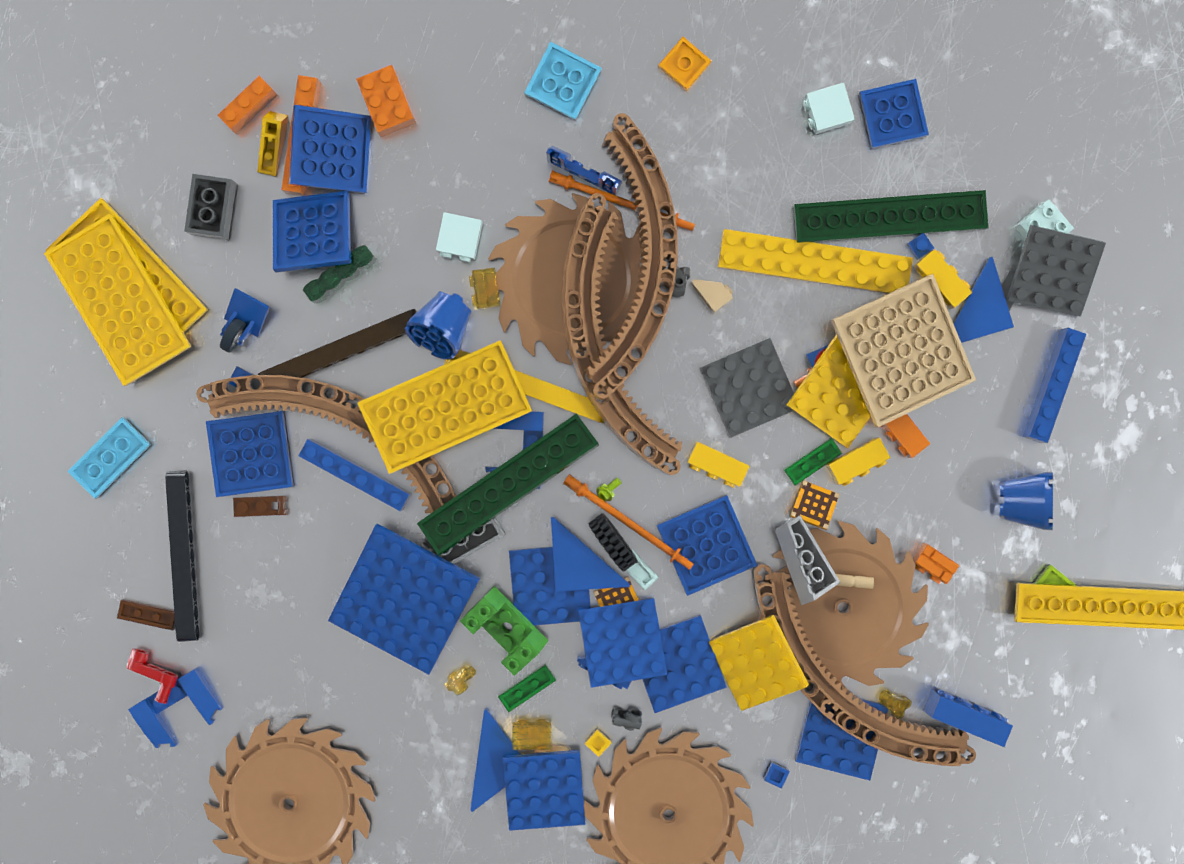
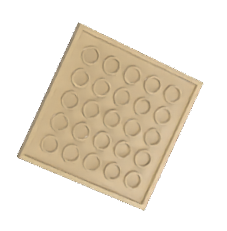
M933 274L831 320L875 427L891 422L976 381Z

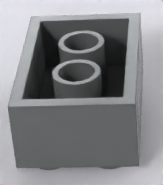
M192 174L184 231L191 235L229 240L236 182L227 178Z

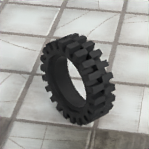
M601 513L588 523L599 543L621 571H626L638 562L636 556L624 541V538L604 513Z

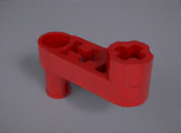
M133 648L126 668L158 681L161 685L155 701L167 704L171 689L175 687L178 675L148 663L149 653Z

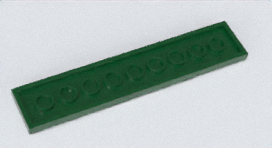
M986 190L794 204L797 243L984 230L989 228Z
M576 413L426 516L417 525L437 555L440 556L598 447L599 443Z

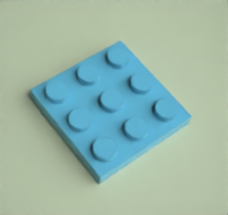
M550 41L524 94L576 121L602 68Z

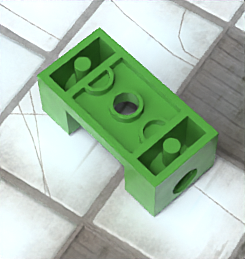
M495 586L460 620L473 635L483 627L508 652L501 663L514 676L535 658L549 641ZM504 623L511 624L512 630H507L504 627Z

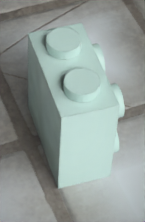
M844 83L807 93L804 97L803 107L805 112L808 111L809 113L808 124L810 129L814 130V134L852 124L855 120Z
M1050 199L1041 203L1015 226L1025 240L1030 224L1069 233L1074 229Z
M444 212L436 251L440 253L441 257L445 258L457 256L460 261L470 262V259L475 260L483 225L482 220Z

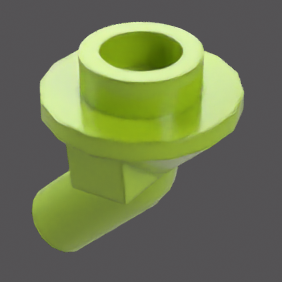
M617 477L608 485L605 483L601 484L596 489L597 496L604 501H611L615 496L612 491L622 484L621 480Z

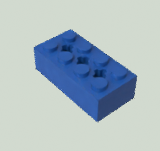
M931 689L923 709L933 719L1002 747H1005L1013 725L1007 722L1008 718L995 711L990 713L985 707L975 703L972 706L967 700L958 696L954 699V696L941 689H938V691Z

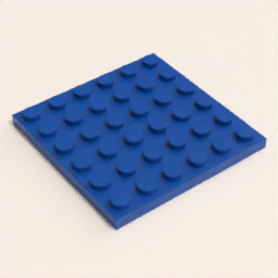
M377 523L328 621L429 675L480 578Z

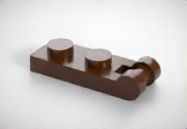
M287 496L233 498L234 517L288 515V509H286L285 504ZM273 502H278V509L273 508Z

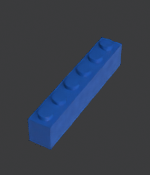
M1071 328L1060 330L1023 437L1039 443L1049 442L1086 337L1085 333Z
M313 439L306 440L298 455L398 511H402L412 495L409 491Z

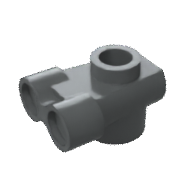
M677 267L672 293L673 297H681L685 294L686 282L690 278L689 267Z
M613 707L611 712L612 725L623 726L629 731L640 729L642 725V712L635 707H629L627 712Z

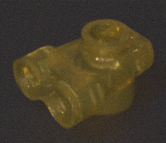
M464 665L457 672H453L447 677L448 682L445 683V687L448 691H453L455 695L462 694L469 687L466 681L477 674L472 666L467 667Z
M890 690L882 691L879 696V701L897 719H902L905 710L910 708L912 701L907 697H900Z

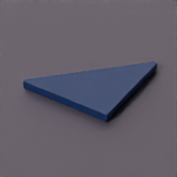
M990 257L971 290L972 293L966 298L957 318L953 322L961 343L1014 327L994 259Z
M551 517L556 592L630 587V584L613 568L605 563L555 517Z
M487 708L484 709L471 812L505 788L503 755L521 754Z

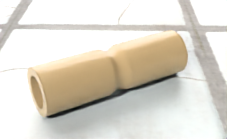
M836 574L841 582L836 586H854L856 588L873 589L874 577H854L852 575Z

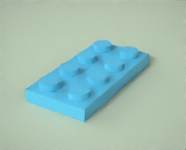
M122 417L67 472L96 499L151 444Z

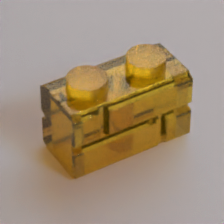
M496 269L473 270L472 276H469L470 287H474L475 295H472L473 306H477V310L501 307L496 281Z
M520 719L517 722H513V750H551V722L544 719H539L536 722Z

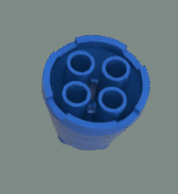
M439 291L435 297L409 319L405 332L418 347L422 345L432 351L431 355L450 360L460 350L471 310L462 302L463 298L455 293L450 295Z
M1043 472L1004 481V485H1000V497H1004V504L1000 505V516H1004V520L1042 530H1053V523H1049V519H1053V484H1049V480H1053V472Z

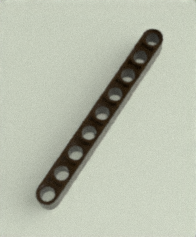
M416 309L408 310L258 373V375H284L302 378L406 335L405 328L407 322L417 313Z

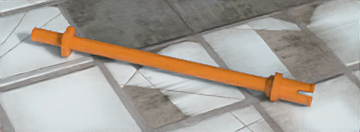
M554 170L550 174L548 182L563 186L565 190L574 188L591 195L599 193L607 201L632 210H636L638 206L634 205L633 201L577 182L572 175L566 176ZM660 212L661 215L668 216V214ZM677 212L675 214L676 225L693 231L695 224L678 218L679 213Z
M571 474L567 476L563 485L576 492L578 497L585 496L671 557V563L673 560H676L690 570L694 563L679 554L680 548L675 551L589 491L588 484L581 483Z

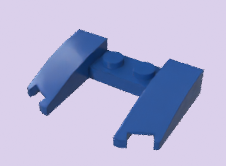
M555 146L549 147L546 152L549 163L608 193L617 194L622 180L605 171L600 175L594 169L587 170L583 168V164L576 160L571 162V154Z
M531 411L493 429L524 430V450L543 437L544 412ZM485 467L486 473L492 472L498 467Z
M197 667L177 679L175 687L171 689L167 704L155 701L157 691L128 710L155 748H159L160 744L170 743V747L178 745L159 713L188 696L208 725H211L215 721L211 718L215 710L221 711L223 707Z

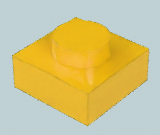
M597 729L587 739L585 745L599 757L610 746L612 741Z

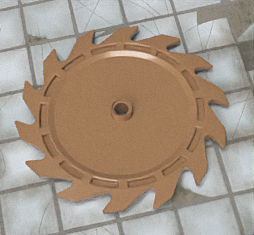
M572 193V197L577 204V208L574 210L552 199L535 201V204L541 207L545 214L543 216H517L506 223L505 227L518 229L519 235L496 245L488 258L489 261L497 258L505 260L503 266L489 281L487 295L490 298L499 290L504 292L498 317L503 332H506L512 320H516L519 326L522 346L532 356H535V343L542 341L556 361L572 365L566 353L569 348L563 323V271L575 223L588 200L587 197ZM608 202L609 211L616 212L615 214L619 218L614 222L615 226L611 228L612 233L608 235L610 239L604 242L607 244V247L602 249L605 252L601 256L603 262L598 264L602 269L597 271L601 274V277L596 279L600 284L595 286V288L600 289V292L595 294L600 297L599 300L595 301L600 307L595 310L601 312L600 315L596 316V319L602 321L597 324V326L603 327L599 334L605 336L601 339V342H612L615 339L623 322L626 320L629 309L632 307L631 303L634 300L635 290L638 287L637 282L640 279L638 277L641 272L639 270V262L641 258L640 253L643 250L640 248L643 243L640 241L642 234H639L641 228L637 227L632 238L626 237L622 214L611 202ZM582 223L580 229L587 233L588 226ZM575 245L573 247L575 254L581 255L582 250L580 246ZM572 295L568 297L569 304H576V298ZM571 319L570 326L574 329L578 327V322L576 319ZM581 340L573 341V344L580 343ZM578 348L576 351L581 353L583 348Z
M842 521L838 522L844 531V536L841 538L818 528L809 529L835 574L852 575L854 577H874L873 589L856 588L854 586H835L816 600L801 606L792 577L786 579L792 583L787 588L793 590V593L789 595L794 597L795 600L790 603L796 605V608L793 610L798 612L796 617L801 620L799 624L804 628L802 631L807 634L805 638L810 640L809 644L813 646V651L818 654L817 657L822 660L821 663L827 667L826 669L840 683H842V678L847 676L867 686L884 684V681L874 674L876 668H902L914 659L913 656L899 654V649L921 638L929 625L928 622L919 625L912 623L913 618L927 602L928 585L925 584L917 592L911 591L916 565L910 551L906 552L902 563H896L890 538L878 528H876L877 541L874 544H870L855 525ZM782 549L775 553L773 558L785 559ZM786 565L785 567H783V568H781V569L775 571V572L784 571L785 573L790 574L787 565ZM772 598L769 600V602H768L766 605H769V604L771 603ZM842 602L848 604V608L845 611L838 610V605Z
M308 718L292 719L274 735L268 733L270 719H267L254 728L244 750L239 748L237 736H234L226 748V775H220L214 766L210 768L209 784L220 806L216 808L208 803H204L203 806L208 820L228 835L227 839H214L212 842L223 853L248 858V864H330L335 855L341 858L342 864H348L353 857V830L358 829L366 839L369 837L370 821L359 802V798L365 797L373 802L376 801L371 785L351 770V766L366 765V762L356 752L334 748L330 745V741L341 737L342 733L328 728L308 734L301 733L300 729ZM286 799H291L294 805L289 806L286 803Z
M660 727L648 732L633 754L627 752L626 739H624L614 750L612 773L610 776H605L599 765L596 766L592 781L600 804L594 807L584 800L585 817L603 835L601 839H586L595 853L616 860L619 864H724L727 851H733L738 862L741 861L744 844L737 822L744 820L752 827L754 823L751 809L734 793V790L737 787L746 789L751 787L742 774L718 765L720 759L731 756L729 752L718 746L692 748L690 746L691 742L700 735L699 732H682L664 744H660L658 742L662 732ZM666 810L673 811V815L670 817L664 816L663 813Z

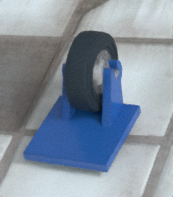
M235 288L224 317L227 323L220 333L223 336L220 348L230 353L237 345L242 346L250 334L258 337L269 306Z

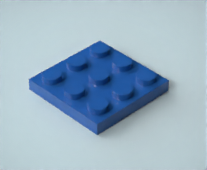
M916 79L859 92L871 149L929 135Z

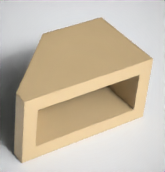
M696 279L690 283L713 314L733 299L731 296L733 292L727 284L723 285L720 282Z

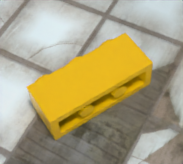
M931 250L913 266L922 278L930 274L934 275L944 302L949 309L958 306L972 293L970 285L964 279L961 280L958 277L957 270L945 262V256L940 251Z
M876 437L829 462L826 466L835 483L846 486L853 482L852 478L858 475L863 477L870 473L869 469L875 466L877 468L887 464L886 460L891 457L880 437Z
M697 441L687 460V463L690 464L689 468L698 472L701 469L707 471L706 476L715 480L718 477L725 480L724 484L735 488L736 485L741 486L750 467Z

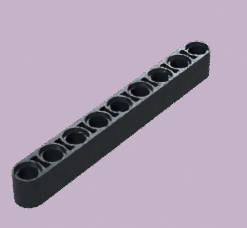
M187 470L166 472L165 482L176 639L178 642L198 641L200 629L189 473Z

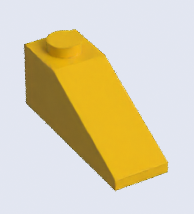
M269 111L263 116L257 172L277 176L287 132L288 115Z

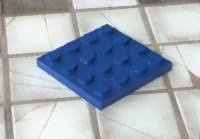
M294 105L289 184L367 193L371 116Z
M348 191L273 200V270L275 273L351 263L350 194Z
M283 411L206 421L216 497L294 487Z
M727 495L657 525L664 543L675 551L680 548L679 554L694 563L689 570L676 560H673V565L687 596L758 566Z
M553 547L509 550L513 605L534 626L580 622L578 610L591 608L589 589L555 591Z
M654 598L578 610L591 688L667 675Z
M701 615L660 629L667 675L643 679L654 713L727 688L716 656L709 644L710 639Z
M862 699L878 711L881 710L884 714L888 713V705ZM810 701L795 761L870 781L878 749L845 732L823 715ZM826 703L824 705L832 713L835 711L829 704ZM847 720L845 726L852 727L854 720ZM868 731L865 735L866 739H871L874 731Z
M580 750L503 755L509 831L585 825Z

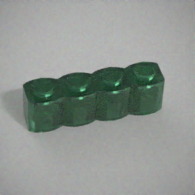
M366 245L359 246L351 253L350 264L335 265L334 268L325 270L318 279L307 283L303 288V292L311 302L320 303L329 296L330 292L339 290L346 281L356 278L361 270L370 268L377 259Z

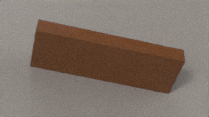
M121 599L117 619L172 631L175 630L174 610Z

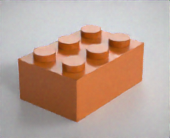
M393 65L356 79L380 137L416 124Z

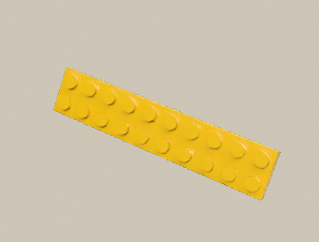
M724 229L718 268L891 293L909 284L913 258L814 242L797 243V240Z
M1017 583L1014 621L1022 623L1184 630V591Z

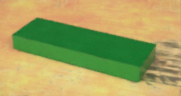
M830 438L785 468L784 471L793 485L796 486L843 453L834 440Z
M544 664L504 691L498 698L509 713L555 682L556 678L548 666Z

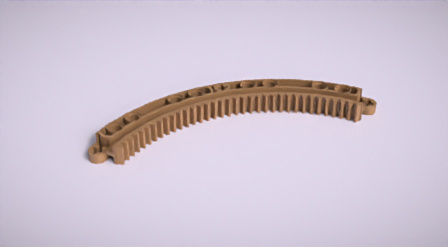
M619 113L614 117L612 123L614 130L606 134L602 146H609L607 153L613 152L611 158H617L615 164H621L619 171H624L622 177L628 178L626 184H631L628 190L633 191L631 198H636L633 204L638 205L635 212L639 213L637 219L641 220L638 226L642 227L639 234H642L640 241L643 243L640 248L643 250L640 256L643 257L640 260L642 265L639 268L641 272L638 275L640 278L637 282L638 287L635 290L636 294L633 297L632 307L628 311L626 320L623 322L615 339L610 343L611 345L585 371L586 377L595 384L593 394L599 400L607 399L627 380L643 360L657 337L672 297L678 262L677 225L668 184L647 140L630 117L624 113ZM619 120H620V121H623V120L625 121L624 126H623V125H620V126L618 125ZM633 144H639L641 149H635ZM649 163L653 169L645 168L644 164ZM660 210L667 211L668 216L661 215ZM663 232L670 233L671 239L665 238ZM665 259H668V263H670L667 269H665L667 267ZM659 285H665L668 292H662ZM653 307H660L662 314H656ZM632 350L639 352L640 357L638 359L631 356ZM617 368L624 369L626 375L624 377L619 376ZM606 385L608 387L605 391L606 395L603 393L599 394L598 386L603 388Z
M595 193L588 198L577 218L568 245L563 271L562 311L569 353L579 381L604 423L640 459L665 474L675 475L681 468L680 462L675 457L678 451L682 449V442L675 441L676 438L669 437V433H663V429H657L658 424H651L653 420L646 419L647 414H640L642 408H636L637 402L631 403L633 397H626L629 391H622V388L625 386L624 384L600 403L593 394L594 382H588L585 379L586 369L589 366L591 367L593 362H596L598 357L606 350L603 349L606 342H601V339L605 336L599 334L603 327L597 326L602 321L596 319V316L600 315L601 312L595 310L600 307L599 304L595 303V301L600 299V297L595 295L600 292V289L595 288V286L600 284L596 279L601 277V274L597 271L602 269L598 264L603 262L601 256L605 252L602 249L607 247V244L604 242L610 239L608 235L612 233L611 228L615 226L614 222L619 218L615 214L616 212H610L604 208L606 205L605 197L602 194ZM592 199H600L599 203L601 204V206L598 205L594 210L587 209L588 207H593L594 202L592 201ZM582 223L588 226L587 233L581 231L580 225ZM575 245L580 246L582 250L581 255L575 254L573 250ZM569 295L576 298L575 305L569 304ZM571 319L577 320L578 327L576 329L570 326ZM581 340L580 343L573 344V341ZM583 348V352L581 354L576 353V349ZM606 385L603 388L598 386V392L606 395L605 391L608 387ZM630 431L634 434L632 442L627 440V434ZM647 446L651 448V454L648 457L644 454V449ZM664 462H674L673 466L675 467V469L668 471L669 467L667 465H663L662 467H660V465H662Z
M251 375L211 382L199 387L196 393L199 401L209 404L210 414L214 418H220V415L227 416L228 412L229 414H235V411L240 413L243 412V409L250 411L252 408L254 411L258 410L259 407L260 410H265L266 406L268 410H273L275 406L276 410H281L283 407V411H288L290 408L292 412H296L298 408L299 413H303L306 410L308 415L312 411L314 416H318L321 413L322 419H325L328 415V421H333L335 418V424L343 421L342 427L350 425V431L356 428L357 435L363 432V439L369 436L368 442L372 443L374 441L360 408H352L353 404L350 402L344 405L347 400V393L350 394L349 399L356 400L358 398V402L365 398L324 382L284 375ZM257 378L261 384L255 390L252 388L251 382ZM232 381L237 385V389L233 393L228 390V384ZM305 382H310L312 385V389L308 393H305L302 389ZM327 388H333L335 391V395L331 399L325 396ZM204 389L213 392V394L208 395L209 399L201 396L204 393ZM433 456L404 467L402 475L409 474L406 480H413L410 486H417L414 492L421 493L418 497L419 500H425L421 505L428 506L424 511L425 513L434 512L456 497L451 483ZM434 464L437 467L436 473L429 474L426 471V466ZM446 484L449 488L448 492L445 494L439 493L438 485Z
M759 564L755 567V591L761 617L764 619L774 615L807 682L813 683L812 690L805 691L801 689L800 691L823 715L845 732L867 745L897 757L941 766H961V764H970L976 759L975 750L967 745L969 736L965 731L960 729L957 731L955 728L949 730L946 727L943 730L939 727L934 729L932 726L927 728L925 725L919 726L917 723L912 724L909 721L898 720L894 716L891 717L887 713L884 714L881 710L878 711L875 707H871L868 703L859 699L855 694L853 695L842 683L836 680L835 676L831 675V672L826 669L827 667L821 663L822 660L817 657L818 654L813 651V646L809 644L810 640L805 638L807 634L802 631L804 628L799 624L801 620L796 617L798 612L793 610L796 608V605L790 603L795 600L794 597L789 595L793 593V590L787 588L792 585L790 581L786 580L791 578V575L784 571L772 573L770 567L765 564ZM763 567L765 571H768V574H765L764 579L769 580V583L766 581L758 583L759 580H762L761 575H758V572L761 571V568ZM767 595L771 596V603L769 605H763V597ZM826 703L835 710L833 713L824 706ZM847 720H854L852 727L845 726ZM868 731H874L871 739H866L865 737ZM920 747L921 753L917 756H914V750ZM965 750L971 753V755L967 756V759L961 755L965 753ZM944 751V756L941 759H937V753Z

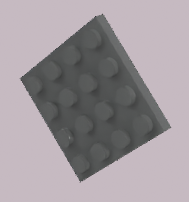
M1030 224L1006 299L1081 317L1106 243Z
M771 338L700 367V371L729 438L794 411L787 406L794 392Z

